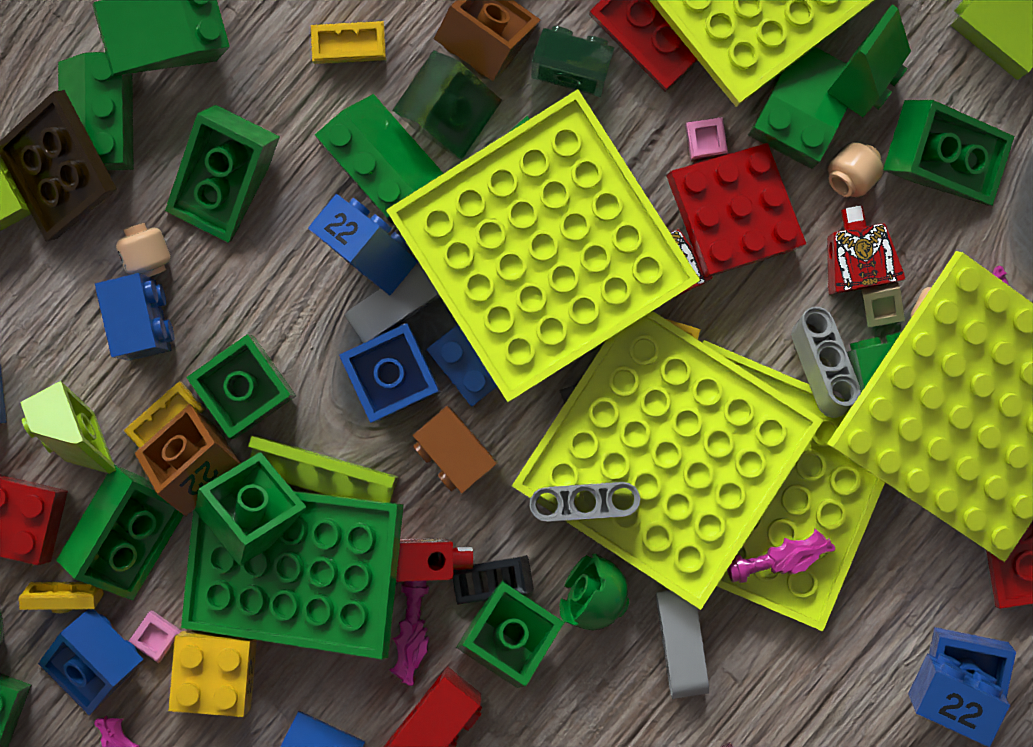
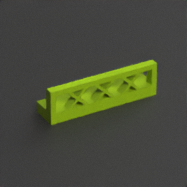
M251 436L248 446L252 448L250 458L261 452L288 484L330 496L391 503L398 476L261 436Z

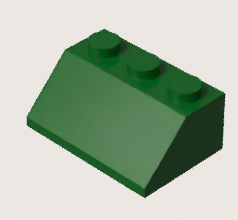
M87 52L59 61L58 91L65 90L106 169L134 170L133 73L112 76L105 52Z
M374 94L342 110L314 134L320 144L391 224L393 221L386 211L388 208L444 174Z
M114 465L116 470L106 475L56 561L74 579L133 601L184 515L160 497L150 481Z

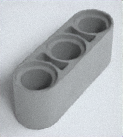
M418 263L390 296L382 289H379L347 311L344 316L361 341L365 343L389 332L441 296L420 263Z
M811 307L804 312L793 326L791 332L792 340L818 408L828 417L839 418L853 406L861 394L860 385L832 315L824 308ZM807 324L813 325L817 329L818 334L810 331ZM819 357L827 359L831 364V368L823 365ZM833 391L839 392L843 396L844 402L836 399Z
M626 482L540 488L535 491L530 498L529 506L532 514L537 519L547 522L624 517L631 515L637 510L640 504V495L635 486ZM619 488L629 489L634 495L633 505L626 510L616 508L612 502L614 491ZM580 491H590L595 496L596 506L591 512H581L576 508L574 501ZM544 493H551L558 501V508L551 515H544L537 507V500Z
M671 590L656 592L657 610L672 699L709 694V682L697 607Z

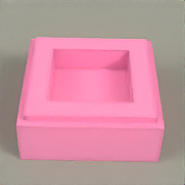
M723 117L685 124L691 161L728 154Z
M151 610L129 642L159 663L173 645L175 635L182 631Z

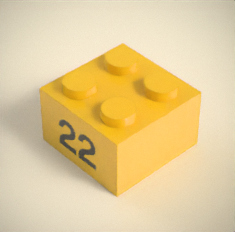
M188 630L175 635L168 711L244 717L251 710L257 640Z

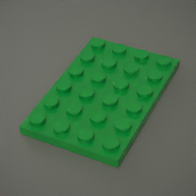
M294 491L305 504V512L270 548L241 566L238 565L200 518L195 509L193 510L181 628L375 659H386L389 657L404 504Z

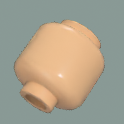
M851 143L845 146L831 160L828 166L831 187L844 197H861L865 195L880 180L884 173L881 155L878 150L871 145H864L862 143Z
M140 223L123 230L125 237L118 240L116 248L127 274L140 273L151 277L166 270L165 264L170 261V253L160 229H147L145 223Z

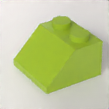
M59 381L20 402L25 417L22 418L24 429L31 438L37 437L40 439L49 453L55 452L66 462L110 474L116 470L95 413L64 383Z

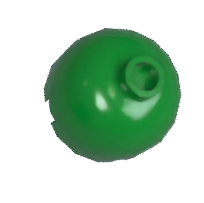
M592 554L593 558L587 555L582 557L574 566L564 587L571 588L567 600L561 598L559 604L560 616L564 622L591 631L602 630L608 627L619 617H622L629 606L626 577L616 564L597 554Z

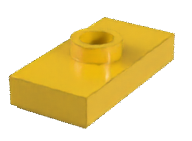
M384 21L311 25L312 62L314 64L386 60Z
M179 381L125 428L124 432L138 448H141L187 405L191 404L200 413L205 408L188 388Z
M30 582L19 596L20 610H51L53 613H67L73 609H95L103 596V589L84 582Z

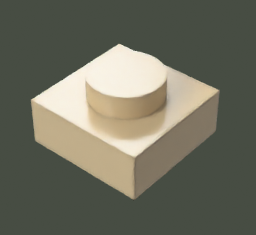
M898 282L861 289L868 327L905 321L901 290Z

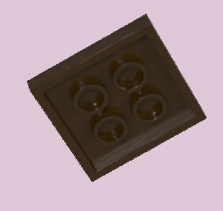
M65 90L52 92L0 140V156L46 242L58 239L117 190Z

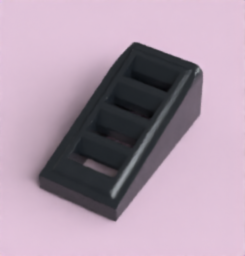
M528 556L473 564V569L453 570V584L457 605L488 600L499 585L497 568H501L504 583L522 595L533 592L534 586ZM511 566H514L517 587H514ZM485 570L489 587L488 592H484L481 571ZM466 573H472L475 594H469Z

